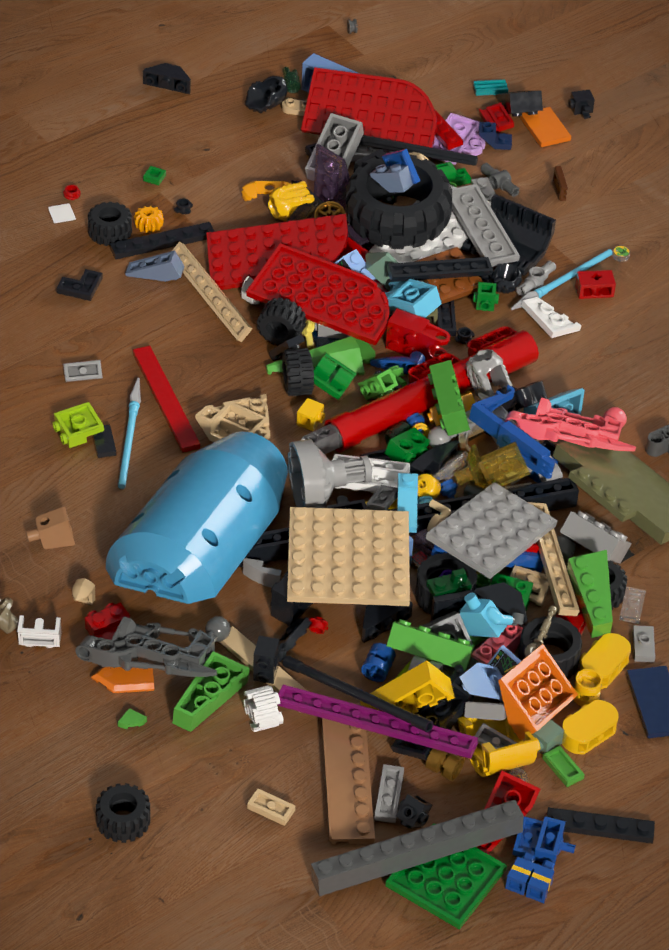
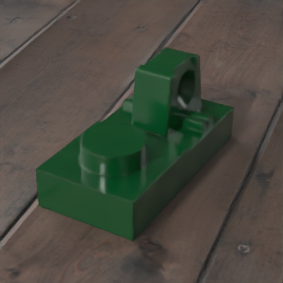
M464 568L452 571V574L427 580L426 586L434 597L470 590L472 584Z

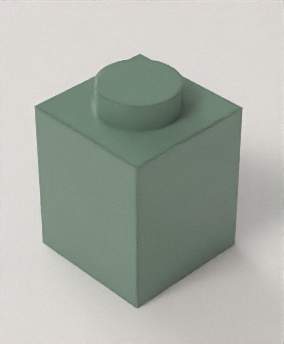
M550 719L537 732L533 733L532 735L540 743V750L538 752L544 754L560 746L563 740L564 729Z

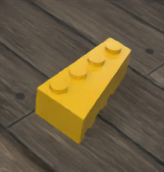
M427 660L370 693L413 714L419 712L418 708L428 704L432 707L438 705V701L444 698L447 700L455 698L451 679ZM360 701L361 706L379 710L371 705H368Z

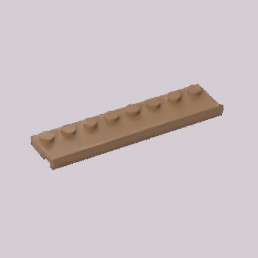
M322 718L329 842L331 844H336V842L375 844L367 730Z

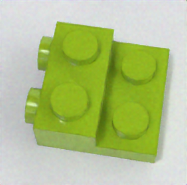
M89 402L54 413L55 421L52 422L53 428L56 433H61L60 439L62 444H67L69 448L87 443L88 436L104 431L103 423Z

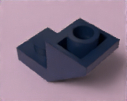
M479 122V136L494 149L511 150L512 134H497L496 123Z

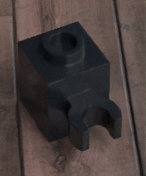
M590 90L571 92L570 99H568V106L572 109L574 115L582 114L584 119L591 118L589 113H593L595 99Z

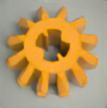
M144 206L143 208H138L134 215L136 228L140 232L154 233L155 230L160 231V227L164 223L162 211L158 210V207Z

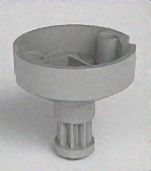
M311 439L293 441L289 444L288 469L296 507L325 508L335 487L361 481L368 483L372 480V466L368 456H361L360 459L347 461L342 459L330 461Z

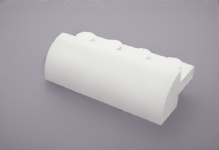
M335 454L333 460L342 459L347 461L360 459V457ZM369 458L372 466L371 482H354L335 488L375 493L381 485L397 487L398 473H410V463Z

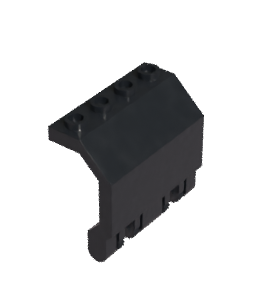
M494 194L491 198V208L520 255L519 261L512 262L513 266H517L521 275L525 276L545 255L554 235L556 219ZM468 237L463 243L462 250L475 255L477 250Z

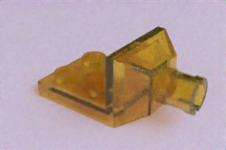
M516 442L483 456L480 455L474 444L471 446L466 459L467 466L454 472L459 486L474 480L477 486L485 489L494 482L504 486L530 475Z

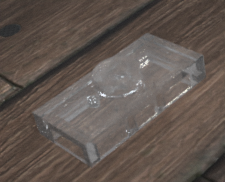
M626 587L619 620L639 624L646 590Z

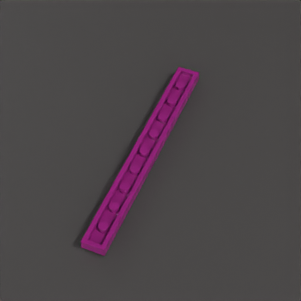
M283 685L278 693L280 704L277 706L471 759L478 745V737L434 725L432 730L427 733L386 712L291 686Z

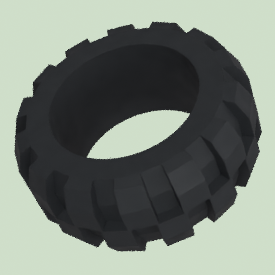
M409 154L420 182L413 184L405 192L389 193L370 176V173L377 166L385 164L383 158H371L365 161L362 167H358L346 186L345 206L347 219L355 232L363 239L369 238L371 244L380 247L388 245L391 246V249H404V246L416 248L425 245L428 239L433 241L447 226L451 217L452 188L444 172L441 169H437L433 162L427 159L420 160L417 159L416 155ZM388 196H406L420 202L410 206H391L378 200Z

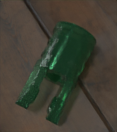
M284 67L282 72L288 92L297 93L301 89L298 72L296 69L290 72L289 67Z

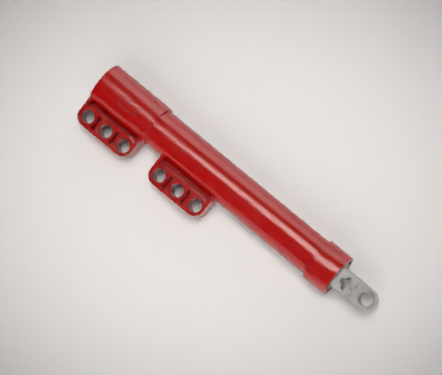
M506 326L497 328L467 343V358L460 360L451 353H443L408 370V385L354 410L345 411L327 419L324 422V427L303 436L301 440L311 439L324 454L333 450L339 453L360 444L361 441L405 421L414 413H423L438 403L437 399L434 400L432 393L434 384L430 385L428 374L431 373L429 366L451 360L460 394L474 389L467 376L466 363L479 350L489 349L497 353L503 359V365H505L508 374L538 360L539 351L532 335L527 331L517 332ZM488 372L487 377L489 379V382H492L490 373Z

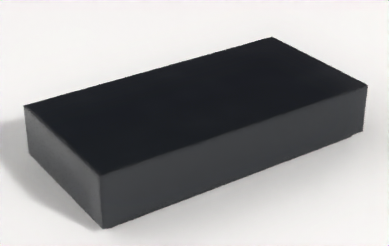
M110 424L104 425L103 432L93 435L97 458L116 456Z

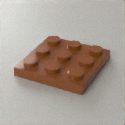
M458 247L414 262L465 259V256ZM479 276L423 280L424 283L437 286L442 304L478 292V283L483 282Z

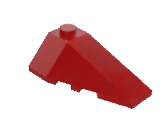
M501 771L484 809L515 800L525 816L532 809L541 789ZM503 838L477 846L476 848L489 854Z

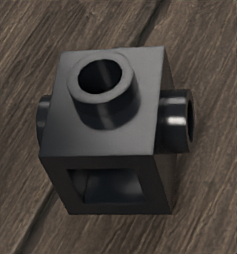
M407 794L406 798L398 805L397 809L399 811L396 817L401 819V824L407 828L421 827L428 821V813L433 804L417 794Z

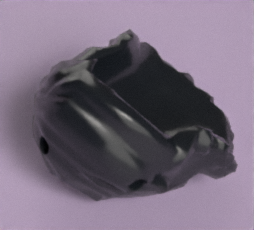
M270 76L263 82L256 81L252 83L247 91L245 106L254 112L262 113L279 105L288 93L285 79L280 76Z

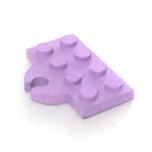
M450 113L445 121L463 139V145L447 150L435 137L433 148L474 156L480 155L482 149H485V140L478 133L479 121Z

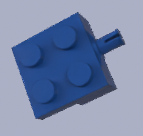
M524 816L523 832L517 834L512 855L522 857L525 852H528L536 857L535 861L543 863L544 860H548L555 864L561 850L574 854L576 845L563 842L566 821L546 816L543 821Z

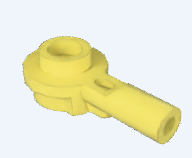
M310 320L306 321V326L302 332L306 338L308 350L314 349L312 332L315 329V322Z

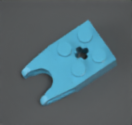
M413 279L390 282V292L385 293L389 302V315L391 316L398 308L426 318L442 304L437 286Z

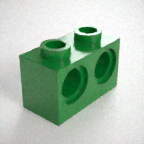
M414 427L390 439L385 454L393 461L412 463L428 451L427 448L430 440Z

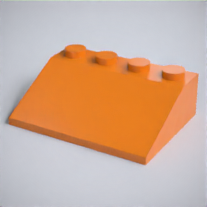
M543 644L498 680L508 723L520 741L525 738V732L529 731L531 734L537 732L578 696Z

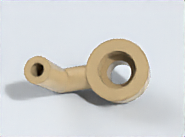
M433 499L430 501L429 506L441 513L440 515L435 514L431 518L427 527L428 532L451 514L450 508Z

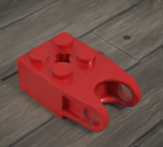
M397 308L388 320L387 349L406 356H410L412 352L418 351L425 356V361L434 358L437 354L447 353L440 346L448 344L450 334L446 330L431 324L429 319ZM437 336H444V337H446V339L441 340V339H438V338H436V337H437Z

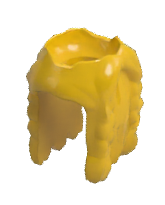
M305 181L278 187L269 195L268 208L275 219L286 222L312 214L311 208H307L308 203L314 202L315 198L306 188L307 184Z

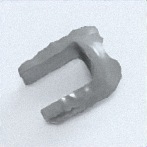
M479 350L476 355L470 357L467 361V376L476 396H478V393L489 397L495 396L487 377L488 372L494 386L500 385L501 388H507V385L512 386L506 367L503 365V359L493 350Z

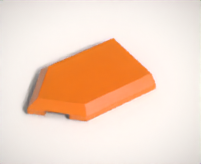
M101 667L91 676L92 680L97 683L100 682L112 693L154 691L152 668H132L126 671L122 667Z

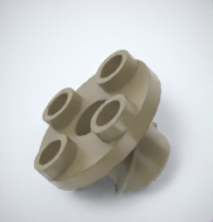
M10 597L0 598V629L7 634L14 631L19 623V618L10 611L13 600Z

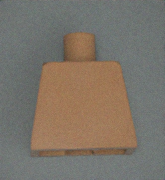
M65 506L37 516V528L27 530L29 542L41 539L44 549L75 545L73 530Z

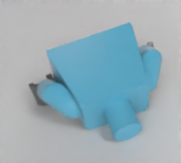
M473 592L465 596L466 604L460 610V616L469 636L498 638L507 625H522L524 615L521 613H512V616L503 615L490 599H478Z

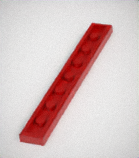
M151 346L133 349V356L182 453L200 449V442Z

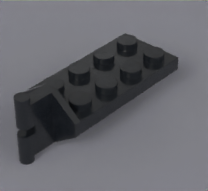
M461 664L454 667L455 671L450 676L455 698L451 700L444 698L438 701V705L432 707L428 704L421 707L419 712L416 713L433 721L434 726L451 730L458 721V718L465 712L466 702L473 701L474 695L469 694L463 689V683L459 678L465 673ZM396 739L391 745L395 753L426 761L433 749L401 739Z

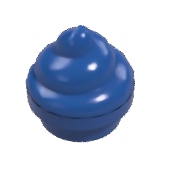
M414 413L406 419L407 427L411 429L416 423H425L423 415Z
M453 479L442 482L440 494L449 499L455 498L456 489L458 488L457 483H454Z

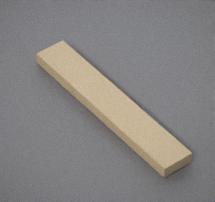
M232 626L227 639L220 643L253 671L256 646ZM278 666L274 684L266 683L272 686L273 690L279 693L283 685L307 691L280 666Z

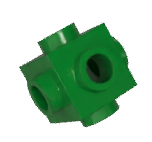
M479 282L478 292H474L473 302H476V310L494 311V305L498 304L499 294H496V283Z

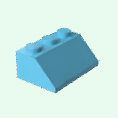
M583 388L572 389L548 398L551 408H564L569 413L581 416L585 390ZM540 402L523 408V413L536 415Z

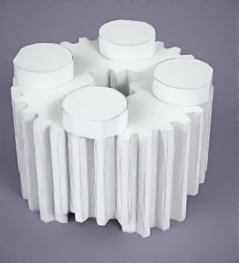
M267 685L244 691V695L247 696V699L243 700L244 710L253 722L250 724L253 732L283 724V716L278 711L277 706L280 704V698L278 693L273 691L272 686Z

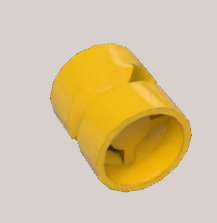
M587 668L577 673L574 689L578 696L574 698V701L579 706L588 705L594 700H599L603 678L598 671Z

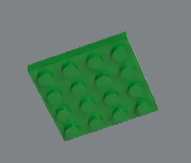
M474 847L392 873L386 880L385 886L460 930L505 873L507 865Z

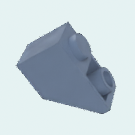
M382 164L370 173L371 178L389 193L405 192L413 185L408 165L400 166V164L386 166Z

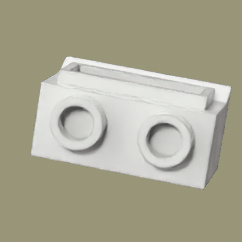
M20 615L17 630L19 645L27 647L46 646L47 648L60 647L62 634L60 617L56 618L55 630L43 629L44 620L42 618L36 619L34 629L24 628V616Z

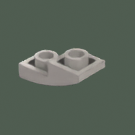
M244 558L243 574L251 580L271 588L276 582L278 583L281 580V570L263 567L264 561Z

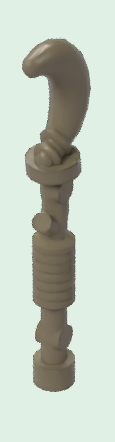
M553 605L549 607L548 616L542 623L538 638L534 639V642L525 648V657L541 644H544L542 641L543 637H547L546 634L551 625V619L557 612V607Z

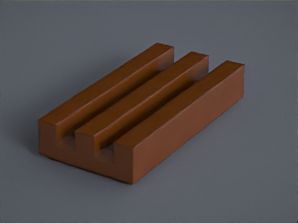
M555 166L553 174L554 185L559 200L566 201V190H568L561 166Z

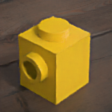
M309 398L306 399L297 411V425L314 431L318 424L322 423L325 419L324 404Z

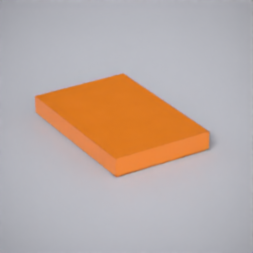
M551 107L543 108V111H538V114L528 115V112H524L520 116V119L540 147L571 141L570 133Z

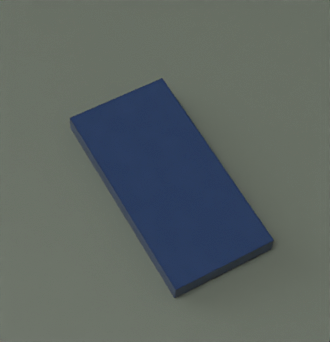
M667 666L627 670L626 676L647 738L669 736V672Z

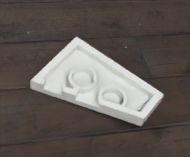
M538 297L522 301L521 306L551 338L577 332L581 329V324L577 322L575 324L568 320V316L558 314L554 311V307Z

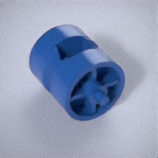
M383 643L373 644L361 667L362 674L371 681H384L396 658L395 651Z

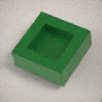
M150 166L143 175V181L159 186L166 177V170Z

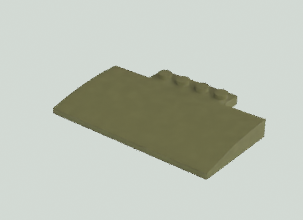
M567 441L556 445L553 457L570 470L569 479L620 521L624 522L630 519L660 545L669 541V482L630 451H616L597 447L589 448Z

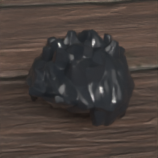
M511 263L499 264L495 268L491 279L493 283H496L497 292L505 294V292H514L522 281V275L517 266H513Z

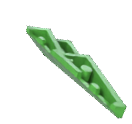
M352 336L309 350L314 370L327 353L353 372L359 373V376L365 374L360 348ZM282 360L266 365L267 374L271 375L272 372H282Z

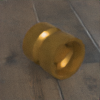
M432 749L425 766L435 773L441 772L442 777L454 781L463 768L465 757Z

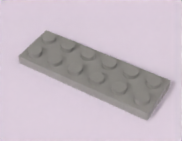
M473 184L452 189V209L480 257H489L492 267L519 261V253L478 185Z

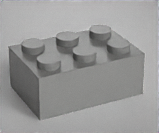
M571 511L560 530L562 534L593 552L607 550L608 561L611 560L621 564L632 544L627 541L628 537L626 535L611 530L612 527L603 522L600 523L592 515L581 511L578 513Z

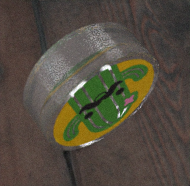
M622 245L613 248L612 257L620 262L627 261L630 257V249Z

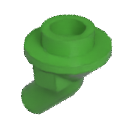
M398 365L388 368L391 369L396 377V381L403 387L407 385V382L401 378L404 376L403 368H399Z

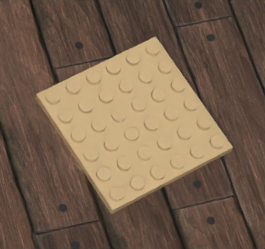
M290 507L287 602L409 606V511Z

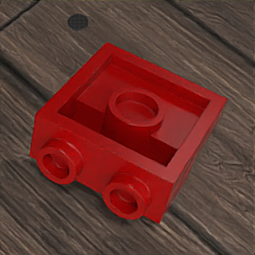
M121 602L118 604L109 603L105 609L99 612L93 610L87 614V617H85V629L90 636L112 640L123 617L130 618V615Z

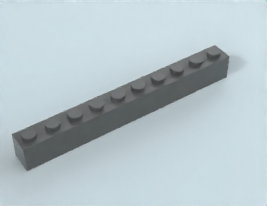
M512 800L311 863L312 882L318 895L322 896L521 833L523 832L524 815L517 802Z

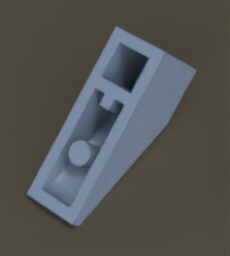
M171 251L129 262L125 274L128 277L166 282L181 278L185 266L177 253Z

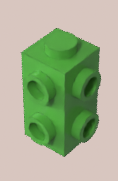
M387 369L370 376L358 383L366 400L370 398L375 400L393 392L392 388L398 386V383L391 369Z

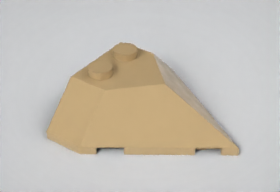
M267 394L260 395L258 399L251 400L248 397L224 402L222 406L213 407V405L205 406L195 416L208 439L212 442H216L232 433L242 431L258 434L267 440L270 438Z

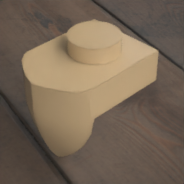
M86 578L77 579L72 588L74 600L93 605L95 601V585Z

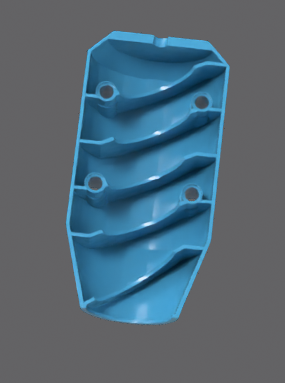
M242 431L232 433L186 456L108 551L106 570L114 585L143 593L153 590L156 596L186 604L216 597L279 512L288 470L285 459L278 448L258 434Z

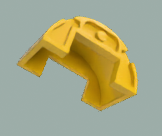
M465 716L458 718L460 733L475 736L484 723L517 742L516 744L497 749L490 742L481 745L478 743L472 758L468 759L480 776L493 775L535 762L537 751L540 750L538 739L528 731L525 732V741H520L509 725L507 717L505 720L466 718Z

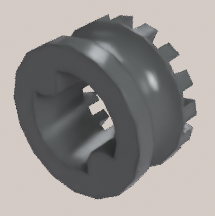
M353 19V21L347 20V31L349 34L352 32L357 33L358 31L356 19Z

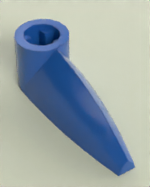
M414 351L409 357L378 358L371 360L370 364L384 370L398 365L399 368H403L404 374H408L410 368L425 362V356L421 352Z

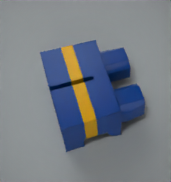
M525 852L521 858L517 857L508 873L505 889L523 896L526 892V897L544 904L549 888L553 883L555 864L544 860L542 865H538L535 863L536 857Z

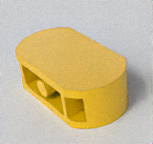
M604 634L599 640L593 642L587 653L584 652L580 657V671L587 668L598 671L603 678L601 689L607 688L629 663V655L631 653L629 641L619 634Z
M594 700L588 705H583L573 715H568L564 719L562 729H564L562 740L564 748L574 754H586L613 736L616 732L619 717L617 709L609 702Z

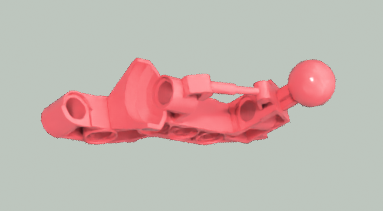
M541 397L536 415L511 411L507 414L504 421L516 420L517 424L514 425L537 440L557 442L559 439L589 448L597 447L616 451H635L636 449L633 445L618 441L621 429L627 420L625 412L619 407L608 409L603 417L594 415L593 418L569 413L564 408H551L550 400Z

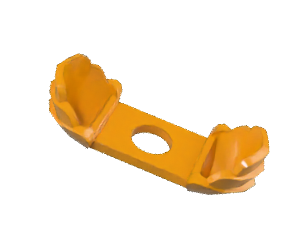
M252 181L242 187V197L244 201H250L252 198L256 199L258 194H271L274 189L291 183L285 181ZM271 185L274 189L267 190L265 187Z

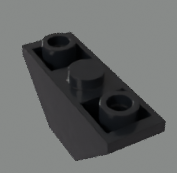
M163 63L143 70V84L186 94L191 93V79L181 66Z
M504 582L475 589L474 593L478 599H490L503 615L512 616V613L523 614V625L526 626L528 618L521 592Z
M410 601L409 606L367 605L363 622L362 641L365 643L375 639L379 634L391 630L395 621L399 622V619L407 621L412 616L413 603Z

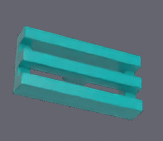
M505 79L473 81L476 96L496 95V93H507L509 90Z

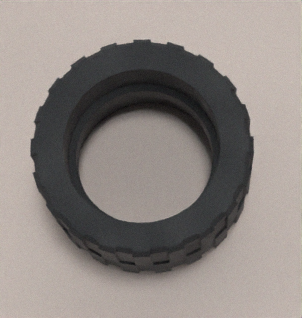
M438 553L429 556L418 568L415 591L418 605L423 611L431 614L433 596L426 583L429 579L439 577L445 570L455 571L464 568L472 584L470 590L474 593L477 585L476 570L448 553Z
M546 616L533 619L523 628L518 658L521 661L525 658V648L533 643L534 639L538 638L542 623L547 618ZM553 616L546 634L547 637H543L542 641L544 644L557 646L565 652L551 656L566 678L569 679L575 674L579 665L582 636L571 622Z

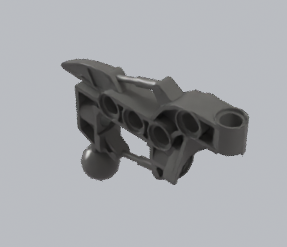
M215 616L207 621L205 626L206 633L202 630L197 631L194 628L189 629L188 632L178 631L172 628L161 627L160 623H147L146 626L135 624L131 618L123 617L112 640L89 635L76 647L75 652L81 660L92 662L102 667H122L126 671L132 668H152L163 670L168 675L174 674L189 677L216 676L217 670L203 665L211 653L215 652V642L227 639L231 627L228 620L221 616ZM161 633L189 636L191 644L189 647L181 648L157 638Z

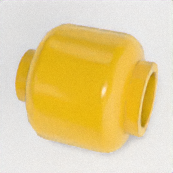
M430 474L419 475L418 497L431 496L433 499L437 498L441 491L439 480Z

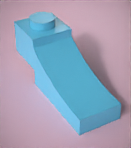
M398 473L397 511H409V533H417L418 474Z

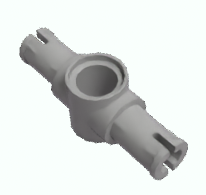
M549 260L542 267H532L529 270V276L525 278L524 283L516 288V292L523 297L530 290L542 287L548 275L556 269V264L554 262L551 263Z

